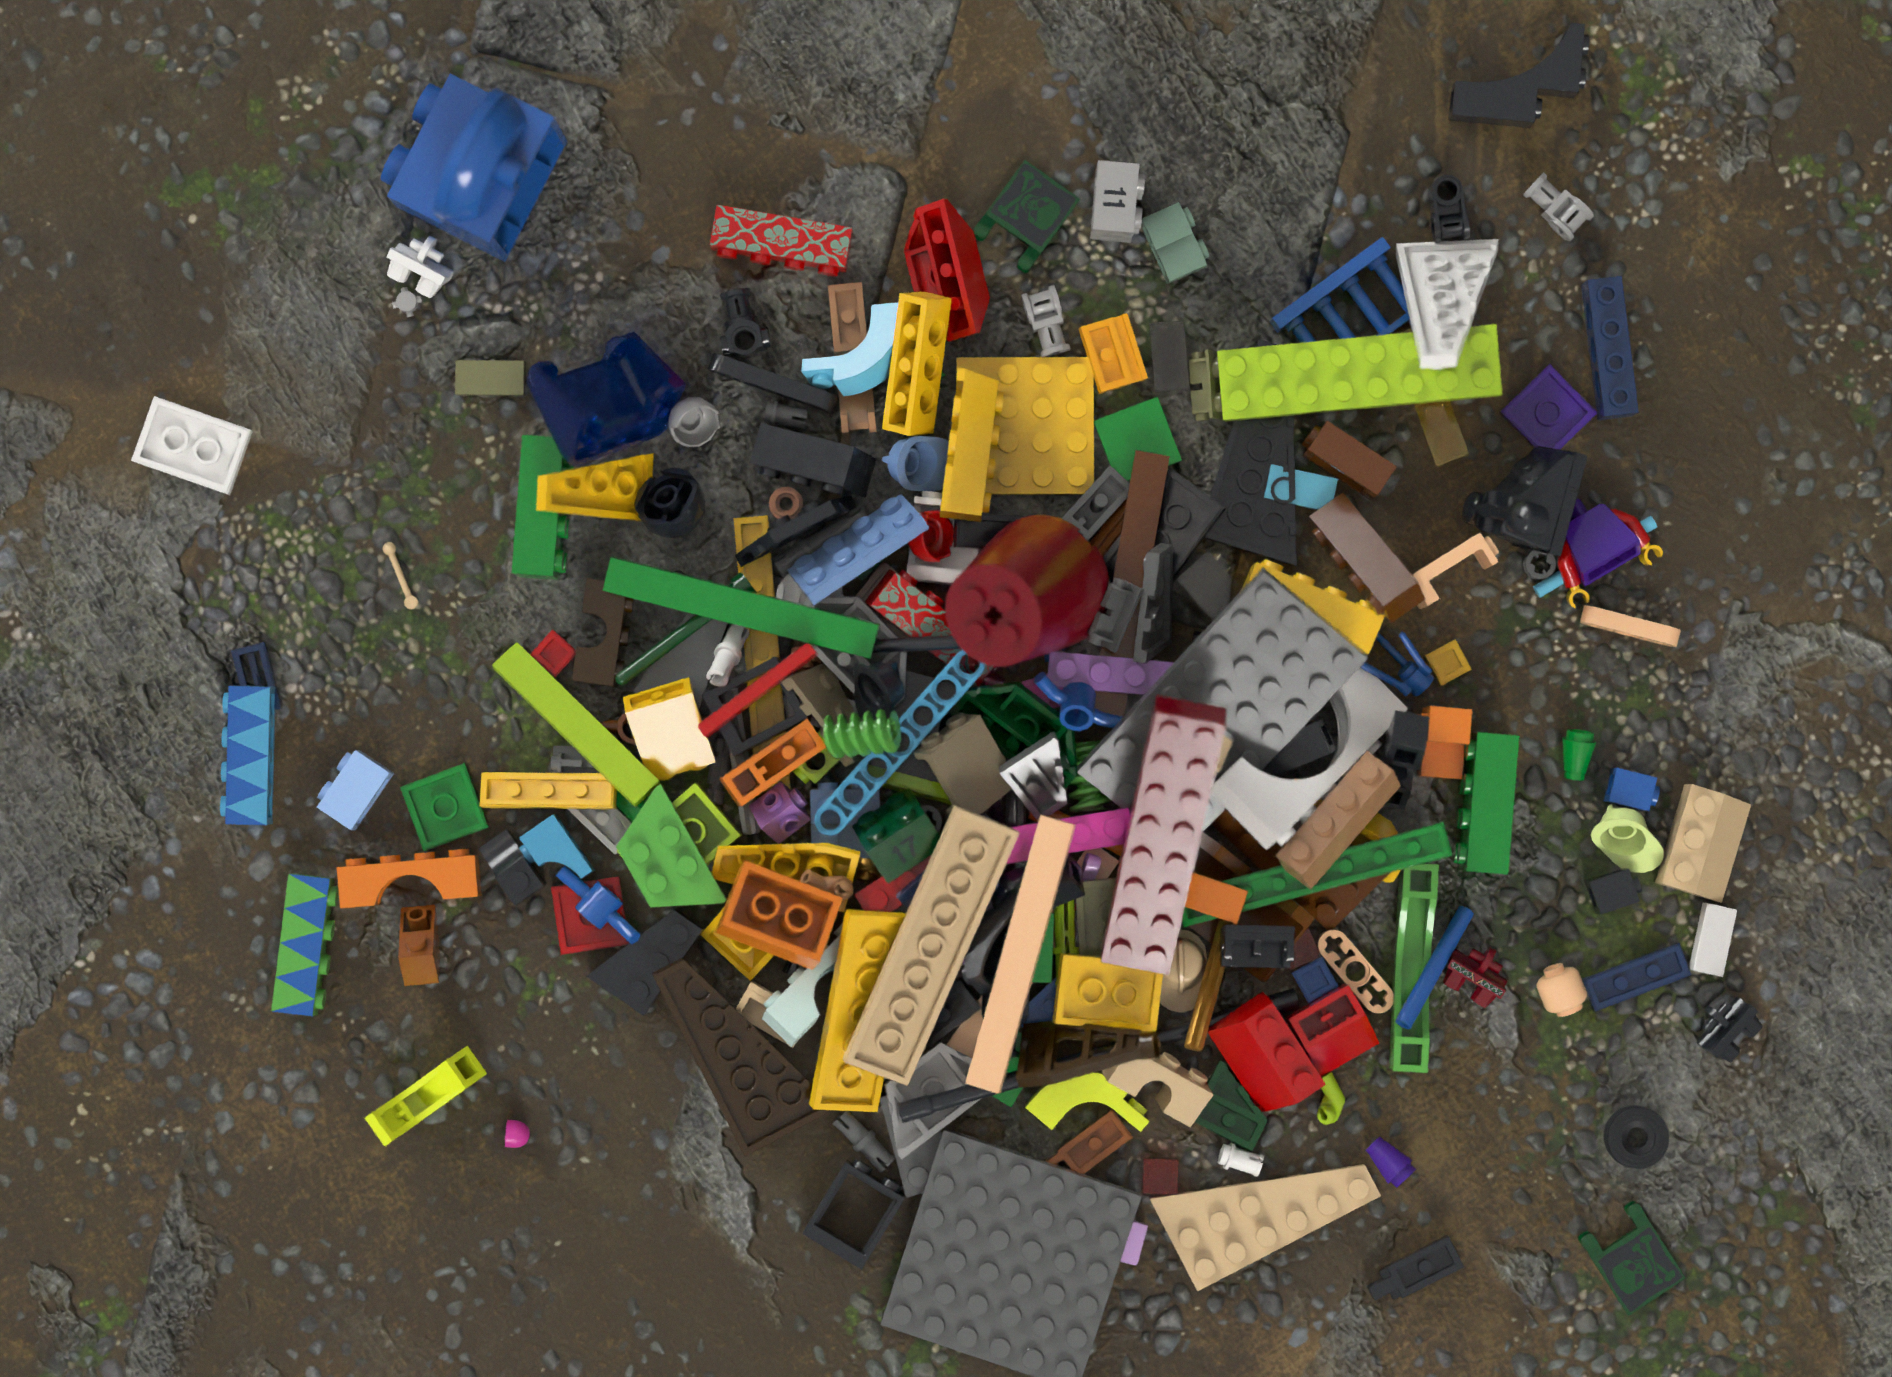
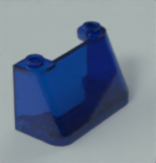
M635 332L615 336L610 339L605 346V352L601 361L557 375L558 368L552 361L537 362L529 369L526 382L561 456L571 466L584 464L661 435L669 427L670 412L680 401L686 385Z

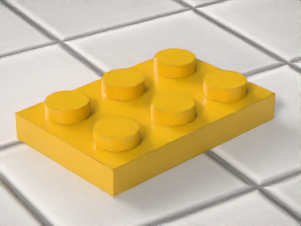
M1060 953L1052 1022L1063 1025L1082 1026L1084 1024L1138 1029L1145 1032L1156 1031L1163 974L1102 963L1101 956Z

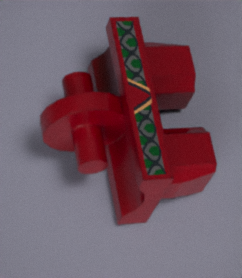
M1488 947L1484 954L1473 948L1468 956L1455 949L1448 961L1443 983L1451 989L1459 991L1466 979L1477 986L1471 993L1470 998L1476 1004L1486 1008L1496 997L1502 998L1506 992L1505 985L1507 979L1499 975L1503 965L1493 960L1496 953L1494 948Z

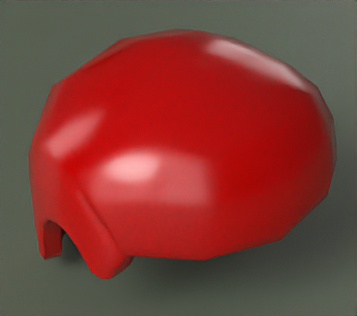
M939 510L924 511L920 515L924 518L929 529L909 541L908 544L912 553L917 558L927 562H940V560L951 555L950 547L954 541V527L949 518L940 517Z

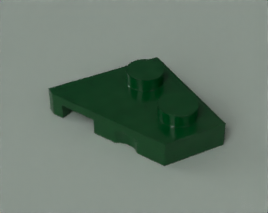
M1220 1060L1207 1083L1214 1095L1194 1123L1251 1152L1268 1120L1260 1109L1254 1105L1248 1093L1228 1070V1066Z

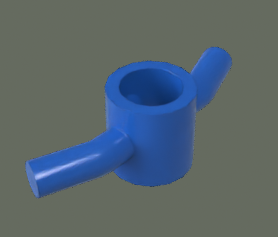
M1043 672L1037 674L1033 680L1048 698L1060 704V721L1068 729L1081 731L1089 728L1092 723L1113 728L1123 718V716L1105 713L1095 708L1096 692L1089 684L1072 682L1061 690Z
M565 865L558 871L556 877L582 898L575 908L588 921L599 929H602L608 922L630 944H634L639 940L640 933L616 912L624 903L612 891L599 881L590 888Z

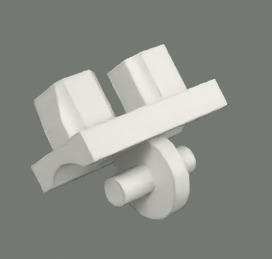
M429 236L424 243L413 238L409 247L399 243L396 248H390L387 254V258L391 259L387 276L404 283L407 281L411 271L421 275L415 290L428 298L435 296L441 286L451 280L454 271L440 264L444 254L434 249L437 239Z

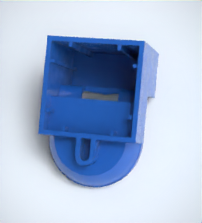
M450 73L443 88L429 83L421 93L414 108L412 120L423 125L411 150L400 144L393 149L384 165L380 180L392 186L387 197L397 208L506 262L568 141L553 116L498 88L488 93Z

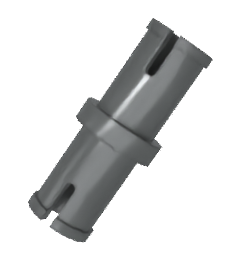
M843 1111L842 1115H839L832 1122L853 1144L852 1149L856 1153L860 1151L878 1169L879 1173L883 1172L886 1169L885 1166L888 1167L895 1160V1156L874 1137L876 1133L872 1129L867 1130L850 1111Z

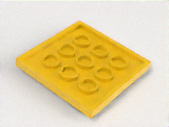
M956 357V375L958 368L971 370L998 380V391L1004 392L1002 412H995L993 423L994 425H1000L998 446L991 445L989 458L996 459L993 479H986L985 492H990L991 495H1083L1094 483V375L1088 357Z

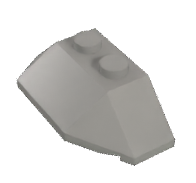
M859 596L825 597L815 605L807 598L802 603L803 605L878 623L880 626L877 639L899 638ZM811 644L818 653L817 657L853 693L855 683L853 668L857 663H863L868 666L875 662L885 663L894 660L898 664L900 679L904 686V696L901 700L905 698L907 652L873 653L872 658L869 659Z

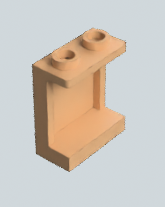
M1478 533L1412 574L1418 581L1425 600L1417 605L1419 609L1427 607L1440 599L1429 580L1469 555L1474 554L1484 570L1498 563L1495 555L1499 554L1489 536L1484 538L1481 533Z

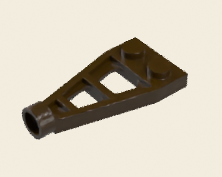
M1052 1021L1024 1023L1016 1080L1020 1088L1053 1085L1137 1059H1158L1160 1056L1159 1037L1156 1031L1142 1032L1138 1029L1094 1024L1075 1026L1055 1024ZM1067 1039L1083 1042L1082 1055L1079 1058L1065 1063H1056L1060 1041ZM1096 1040L1116 1041L1114 1052L1096 1057L1093 1056Z

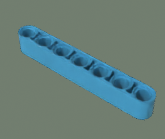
M963 650L957 653L899 718L901 732L906 733L910 738L908 749L903 752L896 751L894 753L884 751L882 754L877 755L871 752L818 809L814 820L817 829L821 833L830 836L841 832L982 675L986 664L980 662V666L975 673L966 674L960 667V660L967 653ZM946 679L954 682L957 689L955 696L950 700L940 698L937 693L938 684ZM919 706H927L933 712V720L926 726L917 724L914 719V712ZM876 757L883 759L887 765L885 775L879 778L872 776L868 771V763ZM852 783L860 785L863 789L864 796L859 803H851L845 797V789ZM826 810H835L840 815L841 821L836 829H828L823 825L822 815Z

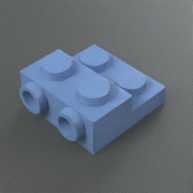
M817 783L818 790H810L811 843H830L861 851L860 857L870 858L853 830L852 825L857 823L864 813L875 811L880 807V789L841 832L830 836L821 833L817 829L814 820L818 809L838 788V783ZM852 783V789H845V797L849 802L859 803L863 799L864 792L860 785ZM831 809L826 810L822 815L823 825L828 829H836L839 826L841 818L838 812Z

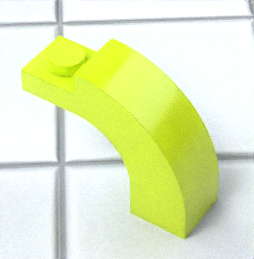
M466 1046L406 1090L365 1117V1120L382 1144L386 1146L484 1077L487 1072L470 1048Z
M1099 1071L1053 1085H1043L1025 1104V1108L1051 1130L1071 1108L1085 1102H1099L1111 1107L1140 1132L1150 1122L1144 1116L1148 1110L1134 1098L1127 1102L1124 1097L1128 1093L1107 1082L1103 1073Z

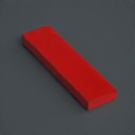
M805 643L700 722L697 728L704 737L708 738L780 684L781 681L818 655L817 651L810 643Z

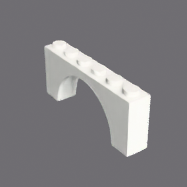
M1359 668L1329 699L1337 720L1338 740L1337 750L1324 772L1306 779H1281L1263 773L1241 757L1212 785L1211 794L1266 850L1275 842L1282 846L1296 832L1292 826L1298 820L1302 824L1306 822L1317 809L1314 804L1320 798L1323 801L1337 786L1335 782L1341 776L1344 778L1366 751L1373 754L1382 745L1378 739L1384 733L1387 735L1395 710L1405 712L1408 709L1379 678Z

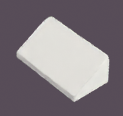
M1702 903L1689 964L1690 970L1723 977L1737 913L1736 909Z

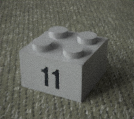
M1098 160L1095 172L1090 239L1131 243L1133 234H1139L1142 208H1136V201L1142 200L1145 185V174L1139 173V164Z

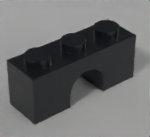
M1395 710L1379 760L1394 770L1401 786L1383 806L1405 810L1412 790L1414 770H1419L1426 751L1430 717L1417 715L1413 712Z

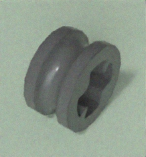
M1536 551L1529 552L1523 561L1525 573L1535 580L1549 577L1556 567V560L1553 555ZM1539 555L1545 557L1544 563L1548 565V569L1546 572L1544 569L1540 570V574L1534 572L1535 565L1531 564V559L1533 557L1537 559Z

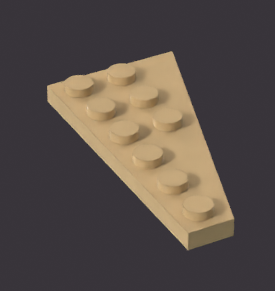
M1361 1164L1277 1179H1266L1194 1192H1183L1175 1195L1151 1197L1149 1199L1196 1290L1199 1291L1375 1200L1381 1195L1366 1166Z

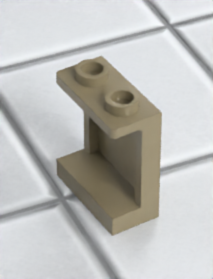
M958 713L946 721L947 726L941 731L925 737L921 741L922 746L913 752L916 759H923L928 762L952 803L945 810L948 817L954 805L980 815L1012 789L999 773V766L1004 764L1006 760L981 716Z

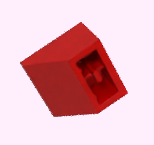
M1346 983L1285 1017L1321 1077L1379 1044L1378 1038L1350 986Z

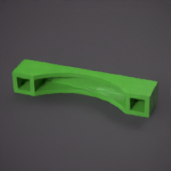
M1420 864L1401 869L1399 872L1393 975L1394 997L1391 1012L1388 1068L1392 1071L1428 1073L1430 1041L1429 997L1411 1029L1399 1026L1395 1020L1431 957L1438 893V864Z

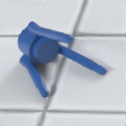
M1401 631L1399 637L1416 664L1412 660L1408 662L1378 632L1375 639L1402 666L1397 674L1401 679L1398 681L1366 662L1360 668L1397 688L1404 696L1411 693L1416 697L1423 693L1434 680V676L1430 674L1433 670L1423 661L1405 632Z

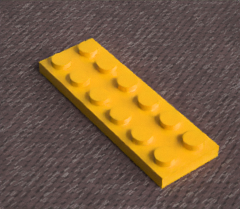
M845 910L809 1105L814 1110L878 1112L884 1077L845 1063L842 1058L906 913Z

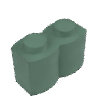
M1179 202L1144 217L1141 221L1143 233L1167 284L1205 268L1207 265L1205 259L1209 258L1204 241L1202 239L1196 240L1191 228L1195 226V222L1188 207L1182 209Z

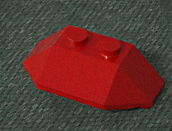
M941 199L915 209L913 216L915 219L909 230L904 248L913 291L928 292L952 298L946 337L948 342L979 333L990 296L974 231L948 199Z

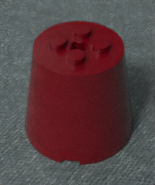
M1030 515L1006 525L959 574L948 591L946 619L950 632L957 644L973 659L986 665L1003 667L1074 646L1089 636L1087 631L1090 630L1097 612L1106 614L1107 608L1100 604L1110 581L1104 559L1096 545L1091 546L1078 532L1080 530L1078 527L1054 516Z

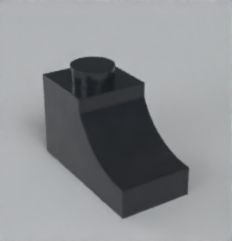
M506 829L480 847L479 851L492 869L498 883L516 906L547 886L534 865L530 864L519 849V844L510 831Z

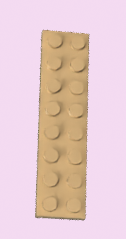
M954 805L842 1058L845 1063L908 1086L1019 836V832L1016 829Z

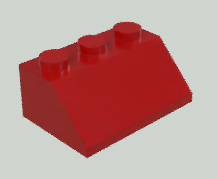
M1263 991L1208 1028L1207 1033L1255 1106L1261 1112L1298 1104L1326 1085L1273 1002Z

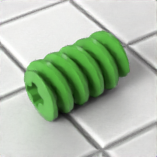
M881 709L878 710L877 718L874 720L871 711H866L861 722L859 714L853 712L851 713L850 723H848L843 713L838 715L837 724H835L831 715H826L824 718L825 745L832 756L837 759L844 757L845 754L849 757H854L858 753L862 756H867L871 752L876 755L882 754L884 751L894 753L898 750L901 742L898 715L895 711H892L890 719H887L885 711Z
M1100 741L1075 743L1077 766ZM1079 773L1069 784L1077 787V790L1069 793L1068 798L1079 801L1078 804L1069 808L1070 812L1107 809L1103 805L1112 801Z

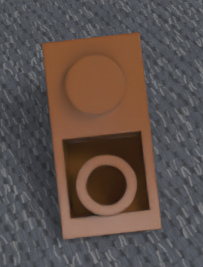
M435 905L401 908L398 959L405 986L439 983L440 950Z

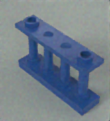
M1381 237L1270 320V324L1277 333L1284 328L1288 333L1292 331L1300 343L1314 342L1316 340L1303 324L1305 319L1302 317L1304 313L1313 308L1315 312L1320 311L1340 339L1356 338L1330 303L1332 298L1329 295L1338 288H1341L1343 292L1347 290L1379 333L1376 336L1392 334L1407 322L1411 325L1403 286L1385 262L1388 259L1384 254L1391 247ZM1367 267L1371 272L1374 270L1406 312V314L1391 325L1388 324L1358 283L1360 279L1357 274Z

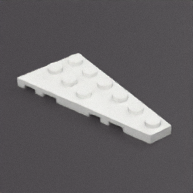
M1499 239L1441 241L1440 243H1396V259L1421 368L1442 369L1444 367L1457 366L1498 252Z

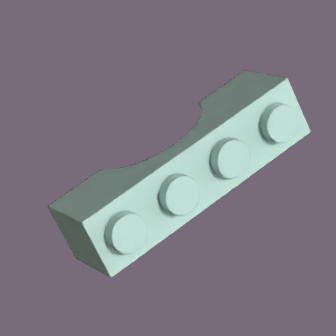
M843 923L834 932L837 936L830 946L826 944L820 963L813 970L809 968L805 970L800 966L787 980L790 986L782 994L778 990L775 991L763 1004L767 1009L762 1019L791 1047L816 1023L820 1015L814 1001V989L820 978L834 971Z

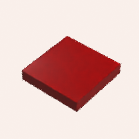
M620 876L584 882L590 888L597 881L601 882L624 903ZM567 885L551 887L561 955L630 944L608 922L602 929H599L588 921L575 908L582 898ZM623 904L616 912L626 920Z

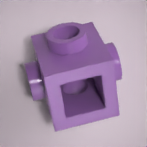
M781 781L749 805L760 828L778 844L811 820L804 808L808 803L802 793L797 788L791 791Z

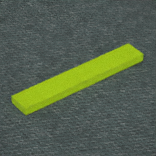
M518 642L492 664L493 669L634 807H637L660 785V781Z

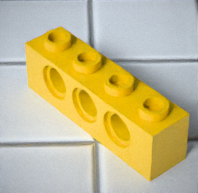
M928 292L899 294L882 429L907 436L934 434L952 298Z

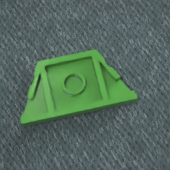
M662 784L658 785L616 846L650 907L719 904L726 902L727 899L665 789Z

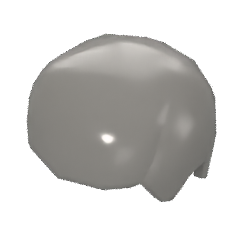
M687 397L678 402L670 412L668 420L670 434L675 442L680 445L700 447L710 441L716 430L720 428L718 418L720 412L713 404L701 397Z

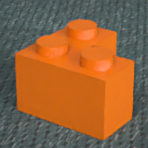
M1437 706L1422 708V713L1417 715L1430 718L1426 751L1420 768L1417 770V776L1462 779L1465 745L1470 744L1472 709Z

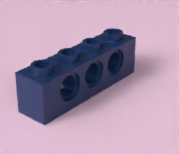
M1622 276L1587 280L1581 285L1596 410L1598 412L1597 418L1599 421L1632 417L1639 413Z

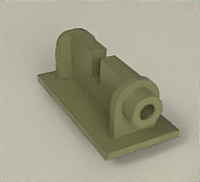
M1207 349L1205 352L1191 353L1192 359L1188 360L1190 384H1202L1203 390L1191 391L1192 415H1195L1196 422L1209 421V418L1223 421L1217 351Z

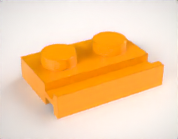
M1127 313L1081 326L1078 329L1099 394L1144 381L1148 378Z

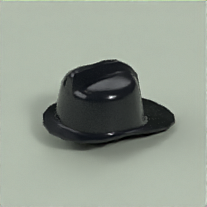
M894 660L885 663L875 662L868 666L863 663H857L853 668L855 679L854 698L860 719L863 721L864 713L871 711L874 720H876L877 712L881 709L885 711L887 719H890L892 709L904 696V686L900 679L898 664Z

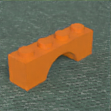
M469 849L448 850L449 857L436 859L435 852L414 853L415 860L402 862L401 855L380 856L379 864L368 865L366 858L345 860V867H337L340 909L380 905L381 898L387 887L396 879L406 875H416L429 880L438 889L443 900L482 896L479 855H470Z

